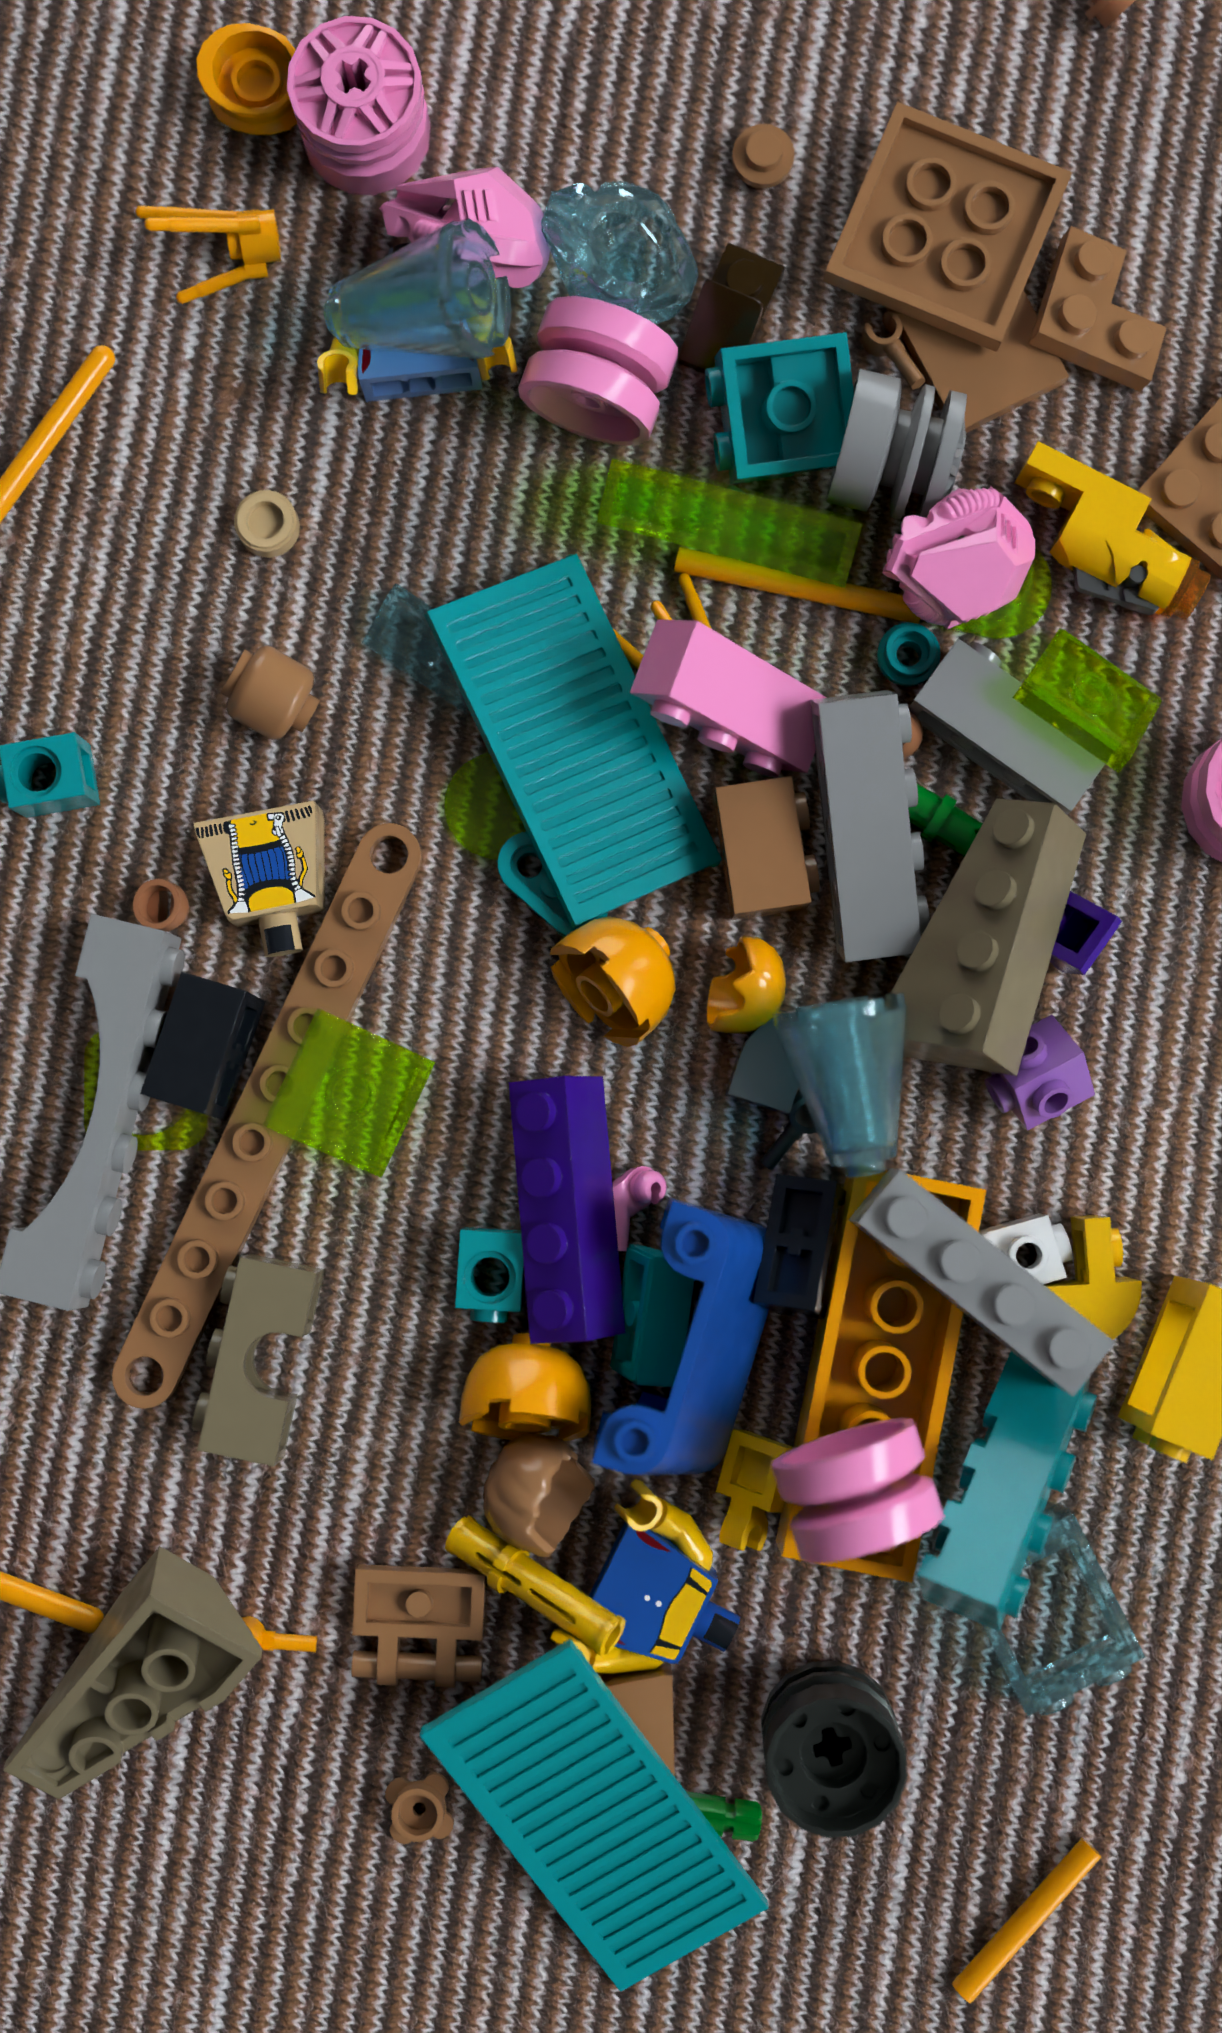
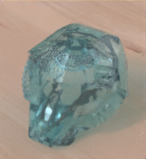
M622 181L605 182L596 191L585 183H576L551 192L541 220V230L569 296L598 299L626 308L650 320L655 325L675 317L691 300L699 276L697 264L683 232L675 221L676 217L659 194L647 188L636 186L634 183L629 184Z

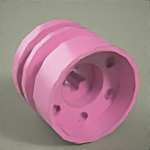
M344 16L322 23L300 41L289 62L287 92L312 167L328 184L349 194L377 195L403 184L418 171L429 150L430 120L424 99L425 93L422 85V76L413 48L395 28L372 17Z

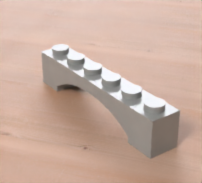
M90 915L75 976L88 980L98 1019L100 1061L93 1111L76 1160L53 1199L28 1227L10 1228L0 1265V1294L70 1311L88 1307L90 1299H95L100 1293L106 1274V1264L100 1261L106 1236L113 1235L121 1216L122 1202L121 1199L116 1198L122 1173L127 1174L130 1171L137 1153L138 1140L136 1136H132L138 1111H143L150 1100V1097L140 1093L150 1066L153 1050L156 1048L168 1013L164 1011L169 987L177 985L181 971L183 972L185 954L183 950L179 949L182 938L163 930L100 915Z

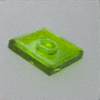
M1060 628L1047 644L1012 697L1118 773L1132 758L1162 702L1158 695L1066 630Z
M317 1008L263 1125L266 1128L382 1178L436 1062Z

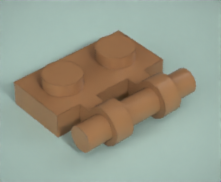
M358 1564L355 1569L352 1635L378 1636V1651L354 1650L351 1666L352 1677L377 1678V1685L395 1686L398 1684V1679L435 1680V1687L455 1688L456 1681L482 1682L483 1656L458 1655V1640H483L486 1576L476 1569ZM400 1637L437 1639L436 1654L400 1652Z

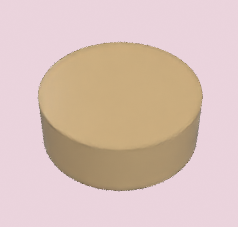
M271 490L256 491L245 497L236 509L234 517L236 533L243 545L253 554L266 558L277 557L289 551L296 543L300 532L299 518L291 502L282 494Z

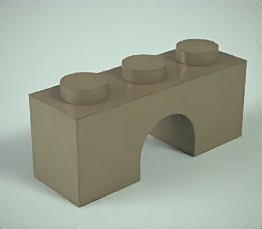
M255 1254L241 1256L238 1267L232 1265L228 1267L220 1296V1302L229 1305L224 1330L217 1328L214 1330L206 1360L207 1367L215 1368L210 1393L202 1392L200 1394L192 1423V1429L201 1432L198 1451L273 1467L284 1458L298 1394L276 1390L264 1383L255 1368V1351L260 1340L266 1334L284 1333L304 1337L312 1331L325 1269Z

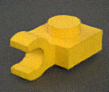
M732 1430L716 1492L731 1497L727 1515L720 1529V1543L740 1551H745L746 1546L757 1551L762 1550L768 1533V1520L765 1510L768 1512H782L785 1501L781 1498L772 1470V1461L794 1449V1447L746 1430Z

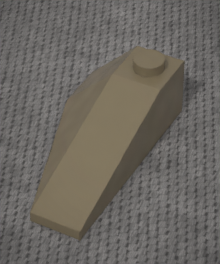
M159 1546L121 1592L6 1760L3 1771L57 1799H61L118 1765L124 1752L152 1736L158 1741L174 1731L176 1721L201 1707L206 1712L222 1703L261 1659L262 1647L215 1577Z

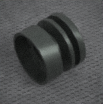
M840 1661L809 1662L788 1672L769 1693L761 1716L767 1785L779 1810L800 1829L825 1838L855 1837L880 1825L899 1804L907 1781L906 1750L898 1730L894 1710L882 1686L863 1669ZM834 1728L838 1740L833 1743H826L822 1730Z

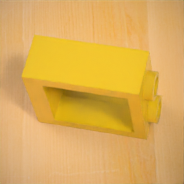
M1175 1275L1118 1417L1136 1426L1132 1438L1184 1463H1187L1191 1452L1213 1460L1222 1439V1288L1210 1283Z

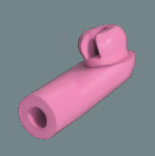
M646 1166L630 1168L612 1182L618 1251H627L630 1218L649 1204L659 1203L666 1194L667 1186L664 1177L659 1172Z

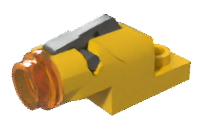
M1038 441L1022 467L1015 484L1025 488L1027 496L1042 506L1057 509L1061 506L1070 511L1049 553L1061 565L1073 571L1076 590L1080 593L1116 603L1121 607L1147 615L1156 613L1167 619L1175 615L1183 620H1187L1200 601L1210 581L1211 574L1199 569L1200 561L1178 551L1149 528H1146L1143 533L1136 530L1152 498Z

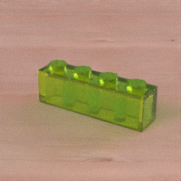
M615 455L611 460L596 523L844 588L863 525L859 518L620 455Z

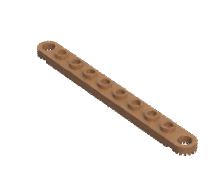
M394 823L380 824L371 828L362 837L117 1357L112 1371L113 1387L120 1399L132 1407L141 1409L155 1407L169 1399L179 1386L185 1369L193 1357L220 1299L226 1271L230 1265L235 1266L407 900V895L421 869L423 857L421 846L416 837L401 825ZM385 839L401 841L407 847L408 858L406 864L402 869L394 873H383L377 870L373 864L372 855L375 851L374 848L379 845L378 843L384 842ZM140 1357L152 1358L162 1368L163 1381L156 1392L145 1393L144 1391H138V1388L132 1385L133 1381H130L131 1373L129 1372L132 1369V1364Z

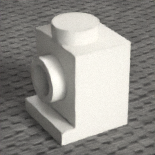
M1037 1213L979 1230L981 1235L1017 1264H1019L1016 1259L1018 1248L1024 1243H1031L1036 1249V1261L1031 1266L1022 1268L1042 1284L1067 1278L1063 1263L1073 1260L1071 1244L1064 1226L1061 1223L1051 1225L1049 1215Z

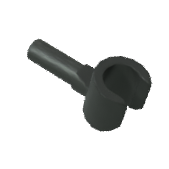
M812 1085L802 1086L796 1092L789 1114L790 1121L784 1127L782 1134L760 1160L766 1168L773 1170L795 1141L799 1140L804 1133L812 1134L824 1128L831 1109V1099L825 1103L824 1108L819 1112H809L802 1107L810 1095Z

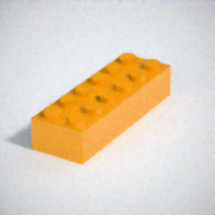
M848 1163L843 1188L846 1190L844 1205L840 1206L822 1298V1303L827 1305L826 1313L823 1320L818 1319L794 1448L823 1436L868 1423L896 1418L913 1419L925 1458L910 1474L933 1478L963 1312L849 1221L850 1217L888 1170ZM907 1174L979 1232L986 1196L985 1189ZM785 1501L776 1537V1544L782 1557L801 1561L791 1530V1520L806 1505ZM922 1534L890 1548L860 1557L815 1564L913 1583Z

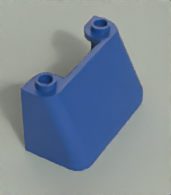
M668 1197L659 1226L663 1229L661 1248L664 1258L673 1270L684 1276L703 1281L704 1286L670 1397L643 1389L636 1403L618 1408L615 1412L606 1410L602 1412L594 1439L592 1463L625 1474H701L711 1471L721 1462L729 1444L769 1309L753 1302L766 1228L746 1220Z

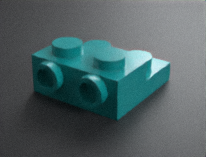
M847 332L721 348L714 357L715 367L705 369V387L709 407H721L724 432L713 434V450L718 472L729 470L730 485L791 477L797 473L836 468L854 398Z

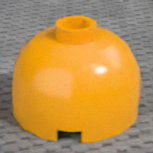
M609 916L585 923L570 932L551 948L550 955H559V960L551 966V970L564 997L588 1024L594 1020L596 1014L606 1025L611 1027L612 1029L604 1035L611 1042L625 1047L636 1045L651 1033L667 1015L676 990L672 963L668 958L670 956L669 946L664 938L654 929L649 927L642 928L634 922Z
M518 1333L513 1335L512 1344L494 1347L476 1361L466 1377L461 1397L459 1423L463 1426L472 1421L471 1431L481 1435L513 1440L521 1434H539L548 1432L551 1429H559L558 1438H561L563 1441L583 1438L590 1430V1386L583 1369L568 1353L550 1347L551 1343L530 1344V1333Z

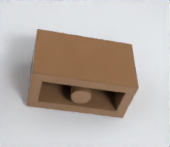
M792 776L715 787L713 805L731 921L806 910L812 903L810 893L819 892L820 883L815 855H804L800 831L810 829L809 810L805 792L794 793Z

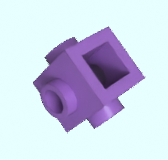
M1053 1015L1031 1025L1017 1076L991 1072L992 1076L985 1079L987 1090L998 1109L1003 1114L1012 1110L1027 1131L1051 1118L1060 1116L1069 1108L1095 1095L1084 1052Z

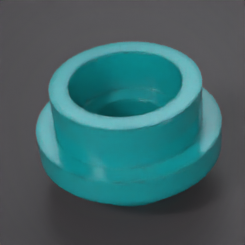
M901 623L892 627L884 634L877 648V663L881 672L888 680L900 686L910 687L924 683L931 677L940 662L941 652L938 640L929 629L917 623ZM904 646L913 648L918 654V663L912 666L903 665L897 658V650Z

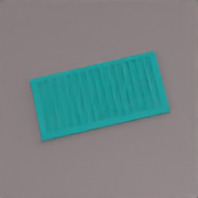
M569 554L564 559L426 612L424 616L572 928L709 866L716 867L719 865L722 858L655 717L650 714L651 709L648 702L630 693L635 675L577 554Z
M571 1638L420 1728L419 1736L620 1992L768 1909L767 1898Z

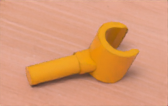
M251 1616L242 1617L262 1647V1650L274 1651L275 1649L316 1653L317 1636L267 1631L257 1618Z

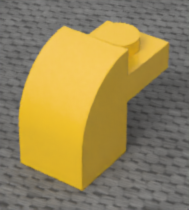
M1100 1215L1072 1216L1070 1219L1075 1280L1053 1281L1043 1285L1114 1340L1128 1327L1137 1312L1141 1299L1142 1281L1129 1277H1115L1114 1267H1120L1123 1262V1245L1118 1228H1111L1110 1217Z

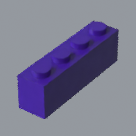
M559 1076L509 1082L530 1344L590 1341L624 1334L625 1322L603 1076Z

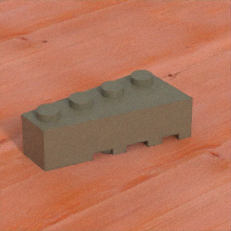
M996 798L869 1032L870 1035L907 1058L1017 1076L1086 837V833L1055 803Z

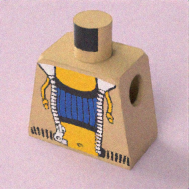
M308 801L194 823L197 839L228 921L237 927L259 924L265 957L284 956L302 951L297 916L318 913L325 909V832L323 810L315 801Z

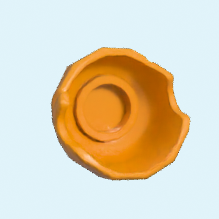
M744 935L740 937L737 946L726 949L725 954L734 960L736 964L735 969L731 973L715 977L711 981L707 1003V1025L712 1031L733 1034L754 1033L760 1026L778 1015L784 1001L786 978L781 957L775 948L759 937Z

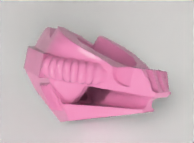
M499 167L472 169L400 184L396 186L398 191L397 197L383 203L379 208L382 211L388 235L408 237L415 247L437 266L475 286L478 285L485 274L512 288L529 286L542 275L549 260L550 229L541 208ZM449 199L455 200L452 206L445 205Z
M992 486L989 489L977 488L975 490L958 488L936 503L930 509L927 518L916 515L904 517L900 526L902 534L894 535L892 540L893 549L888 550L886 555L887 564H885L882 573L900 582L899 587L904 591L903 601L917 617L925 620L927 623L944 626L948 630L961 623H967L971 619L976 620L980 616H987L991 611L997 610L1017 598L1035 558V538L1028 520L1004 495Z

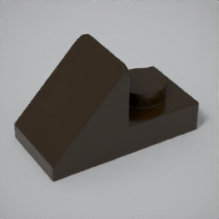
M728 242L712 280L706 279L702 286L678 363L705 374L706 368L715 367L714 357L721 348L754 344L784 276L785 266Z

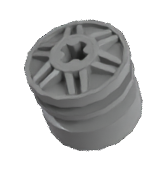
M859 368L853 388L854 398L837 466L832 471L826 502L867 512L879 485L891 487V518L901 520L911 492L919 494L916 516L927 518L930 509L951 493L955 483L967 433L965 431L967 394L950 390L940 418L931 416L935 386L925 384L916 399L912 411L900 409L901 378Z

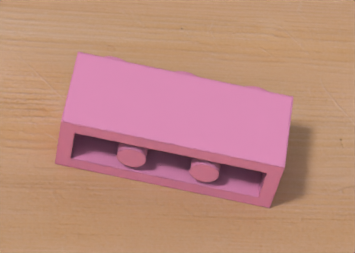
M692 620L656 621L630 690L631 694L653 705L650 711L653 717L677 727L686 728L689 725L700 731L697 740L702 744L726 753H733L735 750L745 756L743 765L746 768L774 778L779 777L781 770L808 773L815 754L810 700L827 698L699 621Z

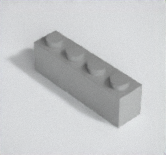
M888 690L810 700L836 951L845 962L912 954L921 938V934L924 933L930 922V915L925 895L917 896L914 871L924 869V852L919 832L911 833L908 808L917 807L918 789L913 768H904L902 743L911 742L912 739L911 717L907 703L898 704L897 693Z
M890 1168L849 1219V1221L1056 1388L1071 1396L1077 1393L1115 1344L1111 1338L901 1169Z

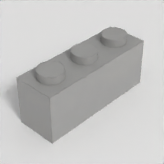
M958 638L909 706V711L919 719L921 725L1027 800L1055 803L1066 814H1069L1116 749L1103 741L1106 737L1105 733L1092 721L1079 715L1071 718L1052 705L1054 698L1041 685L1029 679H1022L1020 682L1001 669L1002 662L1000 658L990 649L976 642H971L967 645Z

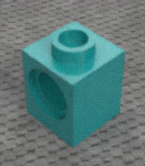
M75 732L0 745L2 764L0 765V800L2 803H8L9 809L25 818L100 805L91 745ZM45 763H54L56 777L52 785L43 791H34L32 777L36 769Z
M464 1227L460 1229L455 1308L470 1309V1320L508 1322L509 1311L521 1312L524 1302L525 1273L521 1230ZM488 1257L497 1258L507 1266L510 1279L508 1286L504 1290L490 1293L478 1286L474 1271L481 1259Z

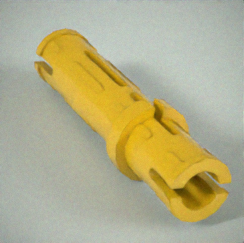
M472 1516L462 1517L451 1529L445 1543L446 1551L451 1555H456L485 1575L489 1587L498 1593L510 1592L544 1615L548 1620L554 1622L594 1649L595 1653L601 1657L604 1654L607 1655L615 1647L624 1631L625 1618L614 1614L575 1588L571 1583L563 1580L530 1558V1552L513 1547L479 1524Z

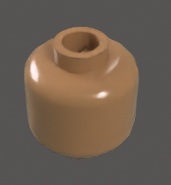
M269 645L261 646L254 654L245 649L220 692L228 697L226 710L231 718L270 740H279L284 737L291 727L302 733L320 702V699L310 694L314 685L313 672L305 665Z

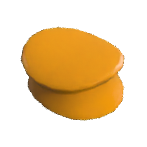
M251 23L229 24L217 29L203 42L196 58L197 77L204 93L209 98V104L218 121L233 130L252 135H272L288 131L297 124L287 92L289 62L296 49L286 36L268 27Z

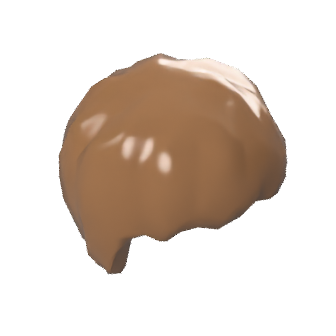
M536 1433L521 1434L503 1447L496 1461L490 1466L488 1477L484 1483L483 1509L493 1531L513 1547L533 1553L539 1557H549L555 1552L557 1544L563 1540L570 1528L571 1522L579 1515L582 1505L588 1501L595 1489V1479L578 1463V1455L561 1438Z

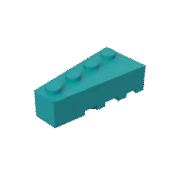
M1012 1351L1010 1352L984 1414L982 1426L987 1428L984 1440L976 1437L963 1463L959 1481V1488L964 1489L961 1500H948L943 1510L945 1517L938 1523L939 1532L935 1550L939 1551L940 1555L935 1557L925 1553L917 1572V1578L925 1601L999 1632L1006 1614L1016 1619L1018 1618L1030 1585V1579L1020 1576L1029 1551L1041 1555L1053 1522L1052 1516L1043 1513L1052 1489L1061 1493L1064 1492L1076 1459V1455L1066 1452L1074 1429L1086 1432L1096 1406L1098 1395L1088 1392L1090 1376L1077 1393L1071 1396L1056 1388Z

